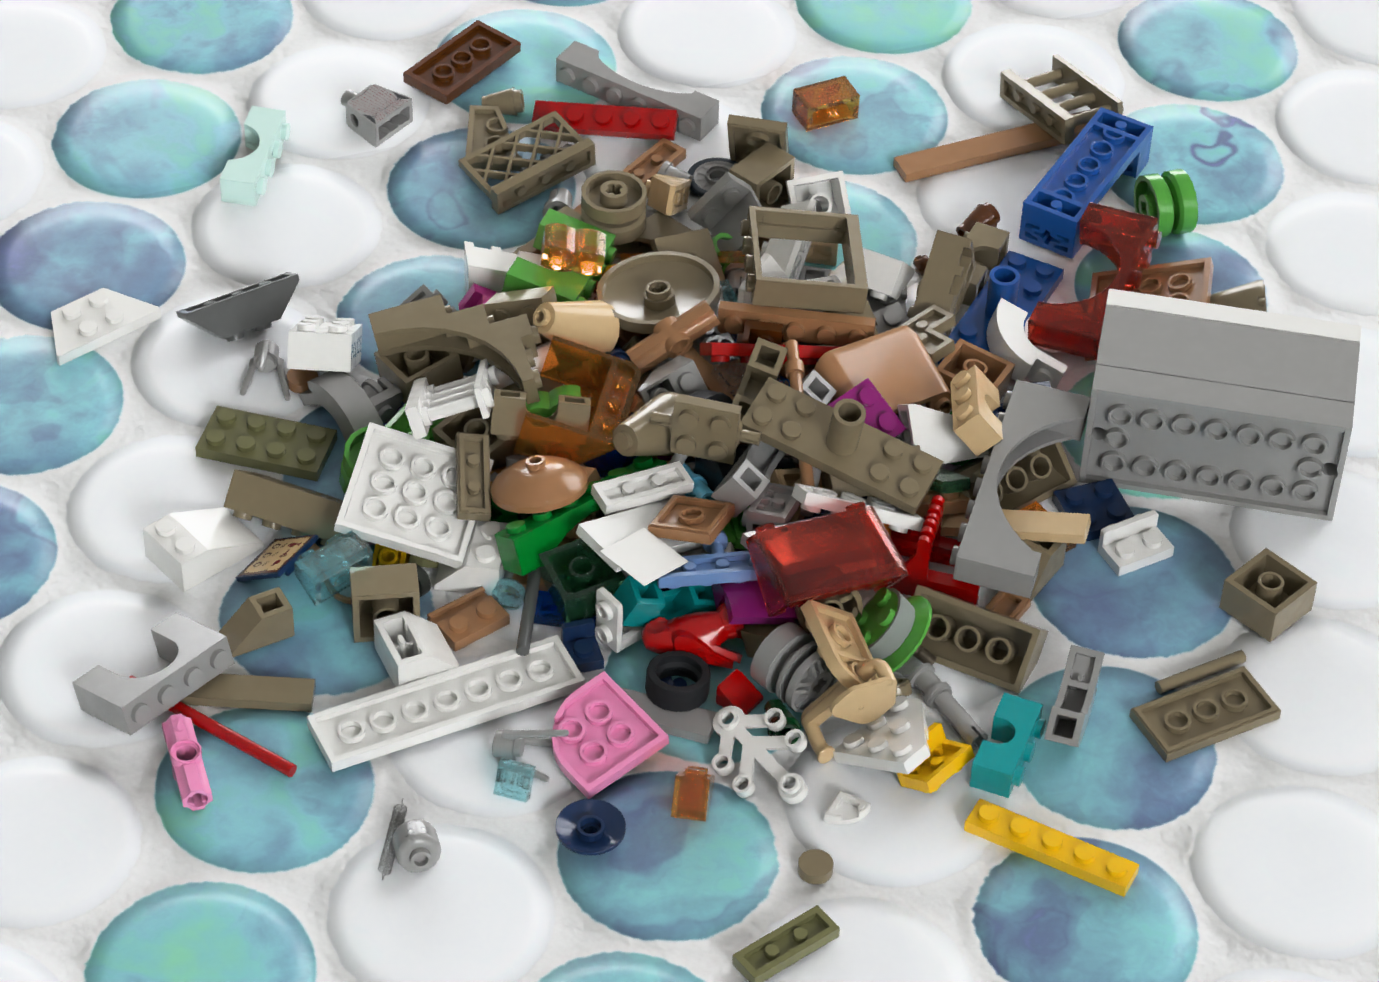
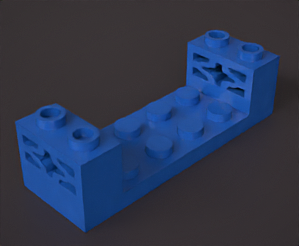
M1101 107L1023 201L1019 239L1072 259L1085 243L1089 214L1121 174L1136 178L1148 164L1154 126Z

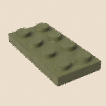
M216 406L195 447L196 457L318 481L337 441V430Z

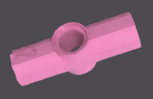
M182 713L171 715L166 722L162 723V730L172 764L173 778L177 782L183 807L190 808L192 811L204 809L208 803L213 801V796L202 759V749L197 742L191 717H185Z

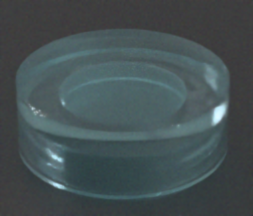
M502 578L497 581L493 588L492 597L503 608L517 610L524 603L526 589L514 579Z

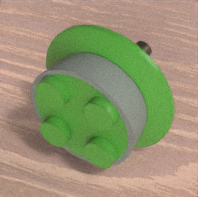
M882 587L863 606L862 616L858 612L855 618L873 659L880 658L886 661L893 672L903 666L912 655L922 663H930L931 665L935 663L936 656L920 645L926 636L931 622L932 607L930 602L919 595L905 598L895 588Z

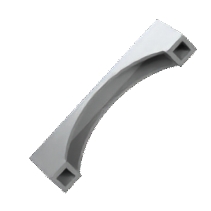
M1018 379L1015 382L1013 391L1007 390L1003 402V409H1006V412H999L998 419L1002 423L1003 440L988 449V452H991V456H984L980 474L984 476L983 478L977 477L973 490V496L976 497V500H969L965 518L969 519L968 523H961L957 541L961 542L960 546L954 545L949 564L955 565L953 579L1030 599L1037 579L1042 553L1033 551L1012 529L1000 506L997 488L1005 474L1027 455L1055 443L1072 439L1080 441L1087 421L1091 397Z

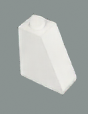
M917 404L898 405L899 419L907 428L902 433L903 442L911 446L920 445L921 451L944 461L943 464L981 458L985 455L989 456L987 450L977 457L953 431L951 414Z

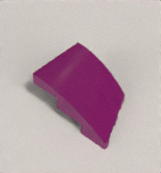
M786 578L774 581L757 580L744 583L733 582L711 585L716 610L720 604L725 603L729 624H785L788 622L794 623L796 620L795 607Z

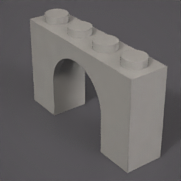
M176 612L151 629L159 657L171 662V664L155 674L139 678L122 677L97 665L72 682L81 710L129 735L134 734L235 664L225 635Z

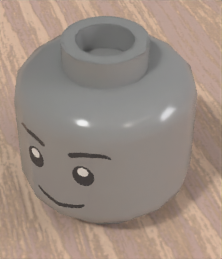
M413 819L401 824L394 832L392 839L393 848L398 863L404 869L410 872H422L433 867L440 859V842L435 828L429 822Z

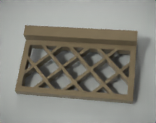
M553 111L459 159L458 162L459 167L492 201V208L499 215L595 165V143L589 137L583 139L556 111ZM555 123L559 127V132L544 131L543 129ZM525 137L536 138L535 144L519 143V141ZM541 139L556 140L555 147L540 145ZM561 141L575 143L568 148H560ZM501 149L512 150L510 157L497 156L495 153ZM517 151L532 153L531 159L515 158ZM537 153H550L552 155L543 161L536 160ZM476 162L487 163L486 170L476 169L471 165ZM492 164L508 165L507 171L491 170ZM513 166L528 167L520 173H511ZM489 178L504 180L492 187L487 183Z

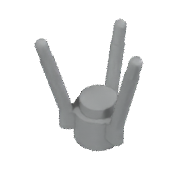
M260 341L255 346L254 358L250 359L240 395L244 396L256 369L260 373H268L273 371V369H277L284 398L286 401H289L291 396L284 371V359L279 357V347L272 341Z
M498 729L493 739L492 754L494 757L500 758V765L512 767L534 778L548 782L549 776L514 759L523 756L525 745L552 747V739L542 738L565 737L569 735V731L556 729Z

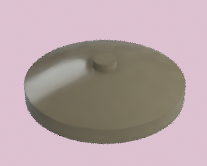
M675 251L649 252L627 258L605 272L596 290L597 300L604 301L614 307L615 310L612 309L614 317L619 318L620 329L641 334H653L654 327L662 319L670 316L677 318L703 300H706L714 311L721 297L720 279L713 266L697 256Z

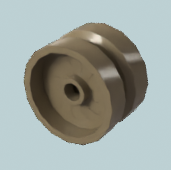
M607 170L595 173L587 178L581 187V221L616 235L614 245L634 241L646 229L647 188L645 184L635 175L624 171Z

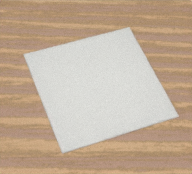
M645 527L600 550L602 554L643 586L689 562Z

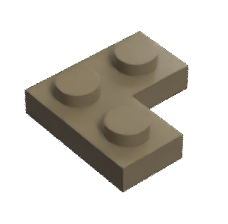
M934 304L900 325H906L917 333L934 364L955 351L954 340L943 335L944 332L956 325L955 315Z

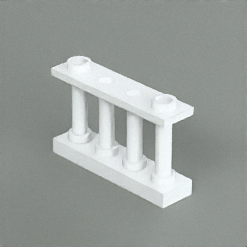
M487 359L480 360L476 375L436 387L434 384L429 385L426 377L414 380L405 407L414 439L426 437L430 425L433 424L432 421L478 407L482 418H489L491 408L494 406L495 385L499 384L495 367H489Z

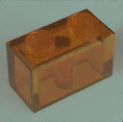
M841 76L793 89L792 112L804 129L810 131L858 118L860 95L846 76Z

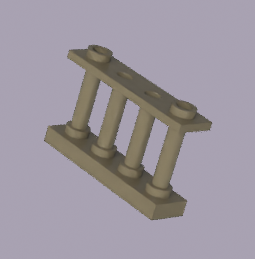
M1058 54L1053 55L1051 71L1023 79L1011 69L1000 73V97L1063 145L1072 143L1076 126L1088 123L1101 107L1121 115L1123 114V101ZM1051 82H1055L1056 84H1058V86H1054L1042 91L1036 89V87ZM1067 94L1074 96V98L1058 103L1051 100ZM1083 106L1091 109L1075 115H1071L1068 112Z

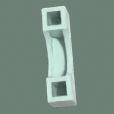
M251 106L244 122L245 146L254 150V152L245 157L227 161L220 176L221 201L256 206L260 195H265L268 176H273L276 158H280L282 155L283 141L289 139L290 123H286V111Z

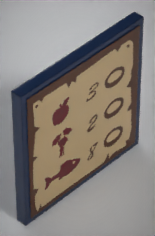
M318 535L274 539L236 577V580L239 582L280 578L284 573L286 576H289L297 568L295 562L319 539Z

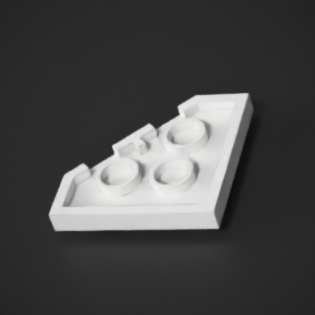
M897 696L894 706L880 718L864 724L856 732L847 735L843 739V742L833 751L836 763L902 774L912 772L930 756V748L927 743L929 739L928 726L925 721L927 714L922 700Z

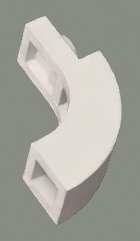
M1001 298L987 327V343L990 352L1015 364L1011 377L1013 380L1024 381L1028 378L1033 382L1050 381L1051 388L1056 389L1068 366L1039 350L1029 341L1024 331V320L1028 313Z

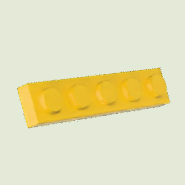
M979 798L965 821L964 831L1125 897L1138 874L1140 865L1138 863Z

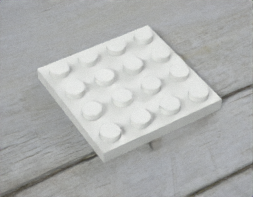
M369 422L334 531L454 568L462 566L475 521L457 519L455 448L424 438L415 440L411 434ZM490 459V472L494 462L492 459Z

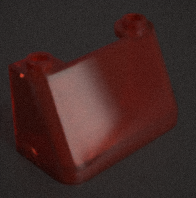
M857 502L845 507L846 511L776 528L774 523L764 524L755 528L756 534L746 540V544L769 617L786 613L787 607H801L809 599L817 601L865 589V591L872 589L878 591L882 587L890 588L909 575L905 561L873 506H865V502Z

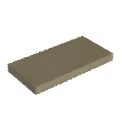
M1242 666L1134 707L1130 710L1129 717L1165 762H1169L1280 719L1281 710L1246 667Z

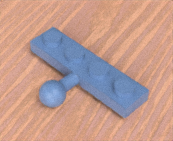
M722 530L711 545L702 544L704 550L710 554L682 556L689 562L658 578L656 581L659 589H677L685 586H711L713 584L744 583L757 580L774 581L781 578H791V574L780 577L750 551L725 552L724 550L728 545V537Z

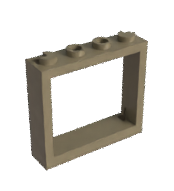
M749 206L747 219L741 221L740 235L744 236L742 254H746L744 259V273H747L746 292H751L752 305L863 314L868 293V282L858 215ZM758 237L842 244L847 283L763 277Z

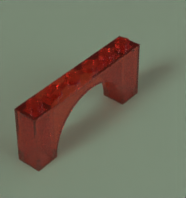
M1090 202L1080 220V244L1092 247L1107 256L1115 265L1118 274L1106 289L1088 299L1072 303H1046L1038 301L1028 320L1029 341L1033 345L1097 360L1108 290L1110 288L1132 292L1134 288H1139L1142 280V271L1144 268H1149L1153 249H1158L1161 243L1162 232L1158 231V218Z

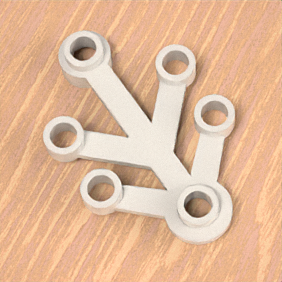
M727 706L720 709L713 718V728L721 736L719 753L712 759V767L718 775L728 776L733 772L735 764L732 760V752L735 739L742 745L739 775L732 782V788L741 798H747L755 791V784L753 782L755 759L778 782V792L786 803L797 804L807 796L808 787L799 774L788 773L767 751L790 750L793 753L802 752L807 746V739L803 732L799 729H792L783 736H752L747 730L755 728H769L774 732L782 730L786 726L787 719L779 708H771L765 714L745 715L739 707ZM776 716L780 717V719L777 722L770 723L772 718ZM734 718L731 723L725 724L727 720ZM801 738L797 744H791L793 739ZM728 761L725 767L718 768L721 762ZM796 782L794 787L786 789L790 783ZM742 783H749L745 789H739Z

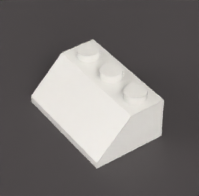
M807 200L783 205L781 208L816 211V201ZM770 238L769 242L764 241L760 258L764 253L770 254L789 279H799L812 241Z

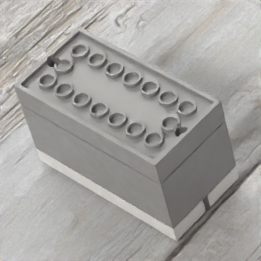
M1109 288L1091 391L1078 482L1093 483L1112 478L1116 486L1121 489L1332 521L1353 427L1362 326Z

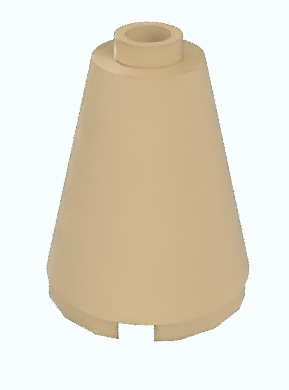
M601 300L544 302L537 307L533 314V325L537 326L538 333L582 360L588 357H593L597 362L603 360L601 357L606 352L611 353L619 337L620 328L619 318L614 317L612 309L615 310L614 307Z

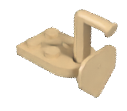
M809 599L800 607L806 619L805 625L816 641L819 656L825 661L830 672L838 680L805 708L801 715L802 727L813 751L817 755V760L824 764L834 757L833 751L835 750L832 746H828L819 726L832 715L858 724H867L877 720L894 706L896 702L897 680L886 661L880 658L873 659L853 613Z

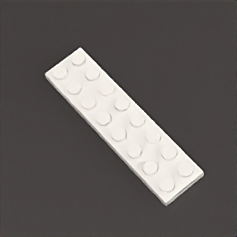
M555 635L531 643L529 654L526 656L518 655L515 648L308 715L307 726L331 771L335 772L572 694L585 684V679L559 636Z

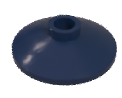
M583 799L567 805L559 813L555 829L556 835L563 846L572 852L591 856L604 854L616 848L625 836L626 822L622 813L614 805L598 799Z

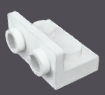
M1154 509L1137 514L1121 522L1110 524L1101 529L1097 552L1118 577L1173 556L1174 546L1157 527L1159 514Z

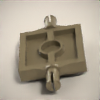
M677 393L672 414L653 410L650 418V424L669 427L671 435L669 452L731 465L734 463L736 450L740 442L759 446L762 432L743 429L740 420L742 406Z

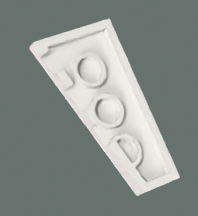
M795 483L792 497L802 503L801 508L804 510L820 513V510L824 509L831 511L830 514L844 520H849L850 516L859 517L860 522L874 527H878L879 522L889 524L888 528L900 533H907L908 529L921 532L924 519L918 514L912 515L876 497L868 496L867 500L853 493L842 492L839 498L837 493L830 489Z

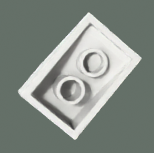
M225 507L170 513L143 528L146 557L183 592L264 548V542Z

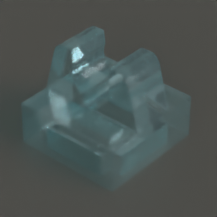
M502 758L498 764L493 794L527 802L531 796L536 766Z

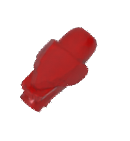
M725 603L720 604L715 611L689 613L670 620L657 617L646 623L641 630L644 647L657 654L667 651H685L699 656L708 665L733 669V661L740 663L743 656L734 650L721 646L726 640L738 637L737 631L745 628L744 624H729Z

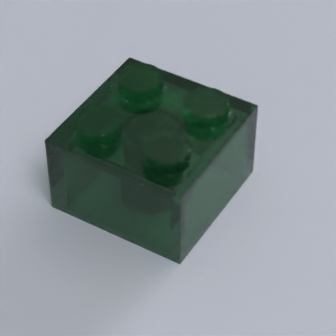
M581 538L539 554L541 578L565 623L595 616L597 589L604 587L614 595L626 579L622 571L615 572Z

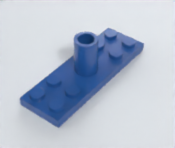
M1009 250L999 266L994 267L990 271L989 280L948 337L954 340V344L961 338L990 352L987 343V327L1001 298L1028 313L1024 320L1025 331L1027 319L1045 306L1062 281L1064 269Z

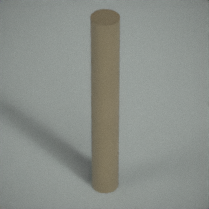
M1238 650L1156 681L1155 689L1158 694L1168 692L1245 663L1246 655L1242 650Z

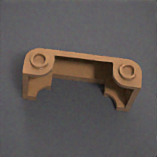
M906 325L830 350L820 357L814 369L837 390L828 404L869 378L895 414L899 413L898 405L925 404L927 408L944 413H950L952 407L951 392L917 333Z

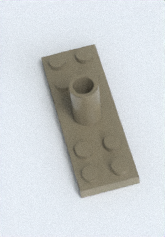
M768 377L741 420L743 429L762 432V442L912 515H915L942 469L944 462L864 423L866 410L860 402L854 399L840 400L833 408L771 377Z

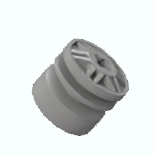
M792 622L778 626L763 640L754 654L750 666V675L755 682L768 692L776 693L779 700L787 703L793 711L800 713L836 681L825 661L819 656L817 652L818 646L813 636L798 624Z

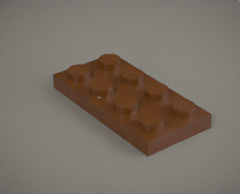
M477 20L403 72V82L447 105L521 51V42Z

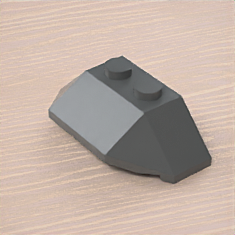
M286 272L176 311L177 317L215 337L226 339L227 342L243 338L245 336L244 332L254 329L256 332L266 330L272 327L271 322L281 319L300 279L298 274Z

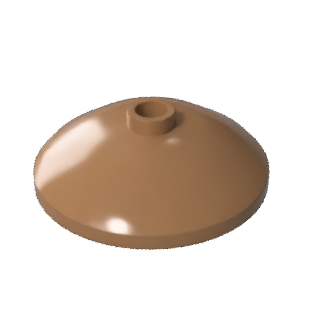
M535 455L521 459L502 470L493 480L490 491L493 502L504 510L524 514L543 513L565 507L578 500L586 492L589 481L586 470L570 459L552 455Z

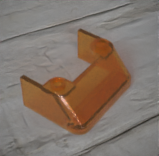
M553 336L540 376L565 385H578L581 388L582 397L591 398L588 432L527 411L514 452L526 457L535 455L558 456L570 459L581 465L616 449L612 439L613 431L628 418L641 377V371L637 365L630 361Z

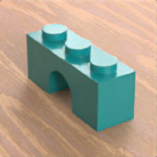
M627 576L613 595L623 605L622 626L643 627L646 623L657 617L670 620L684 614L716 610L711 586H685L662 592L658 588L656 580L643 586L632 576Z
M1008 693L1003 694L993 717L991 739L1003 743L982 741L972 763L969 786L1009 798L1014 786L1020 787L1025 773L1023 764L1024 762H1031L1036 743H1033L1034 739H1041L1045 729L1046 720L1041 718L1043 704Z

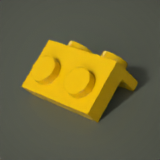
M937 722L928 727L929 739L927 743L930 748V756L909 774L897 773L902 787L931 794L975 757L971 745L946 739L942 724Z

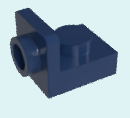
M593 618L563 623L561 625V641L580 673L604 669V658L595 637V622Z

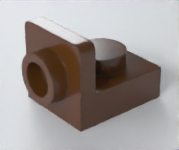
M746 320L744 332H738L736 343L756 344L759 337L775 344L783 345V324Z

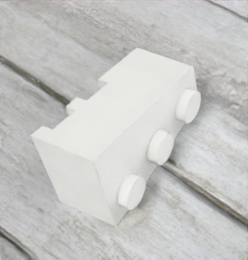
M464 241L465 291L467 293L473 283L498 293L502 292L506 273L517 257L549 270L558 271L555 257L518 251V254L502 252L501 247L491 246L490 249L474 247L473 242Z

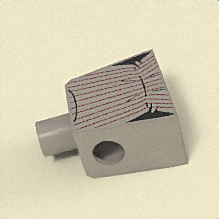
M369 85L360 93L348 89L341 97V104L346 106V123L348 127L374 147H378L413 121L412 98L379 85Z

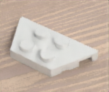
M101 288L52 311L51 319L57 363L61 366L160 319V308L115 291Z

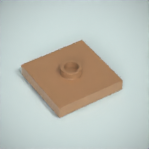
M673 495L648 525V531L658 538L711 545L735 515V504Z

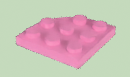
M605 671L570 694L561 704L554 718L553 729L569 731L568 736L552 737L555 760L565 776L587 799L592 798L669 744V736Z

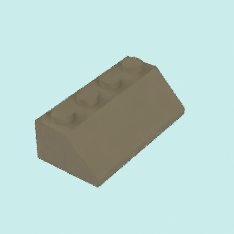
M1061 442L1043 447L1027 455L1005 474L997 488L1002 509L1027 510L1052 497L1053 491L1069 488L1078 483ZM984 457L976 458L937 478L936 481L939 489L956 488L966 497L976 500V497L973 496V490L977 477L983 478L984 476L980 474Z
M234 469L223 506L234 510L233 516L251 521L254 516L263 519V526L275 530H281V526L291 528V535L296 537L317 534L321 538L320 544L330 548L337 547L349 537V535L334 531L343 500L260 473Z
M917 585L914 596H923L930 602L932 607L930 626L920 645L936 656L935 662L1020 693L1038 663L1049 631L933 588Z

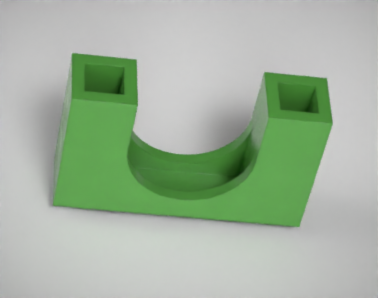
M549 208L539 223L533 247L567 261L576 270L569 272L553 271L517 257L506 273L502 292L554 286L557 302L586 301L585 297L591 298L596 287V281H600L607 265H611L615 258L617 249L613 245L616 235Z

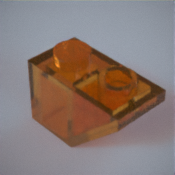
M687 766L685 771H680L676 775L671 817L706 821L708 819L715 782V775L707 774L708 768Z

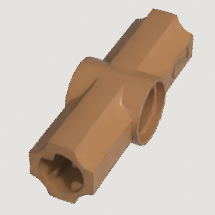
M703 300L677 318L670 316L662 319L654 327L653 334L625 352L639 373L643 375L668 357L675 358L679 355H685L692 348L694 340L719 325L720 321L707 301Z

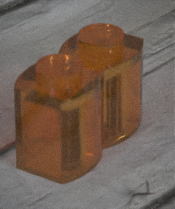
M546 224L542 238L540 265L556 271L572 270L575 273L586 276L601 275L605 261L606 235L594 229L583 228L575 230L565 224Z

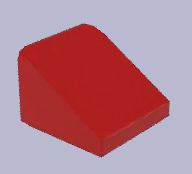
M737 668L717 686L716 704L723 708L727 706L739 707L745 715H748L763 700V695Z

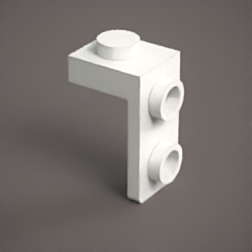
M604 587L597 589L595 634L602 644H607L615 653H619L642 639V627L622 626V603Z

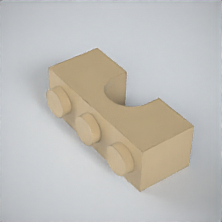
M974 365L967 371L963 370L956 374L950 382L953 431L978 457L1003 440L1002 423L993 414V411L1000 407L999 390Z

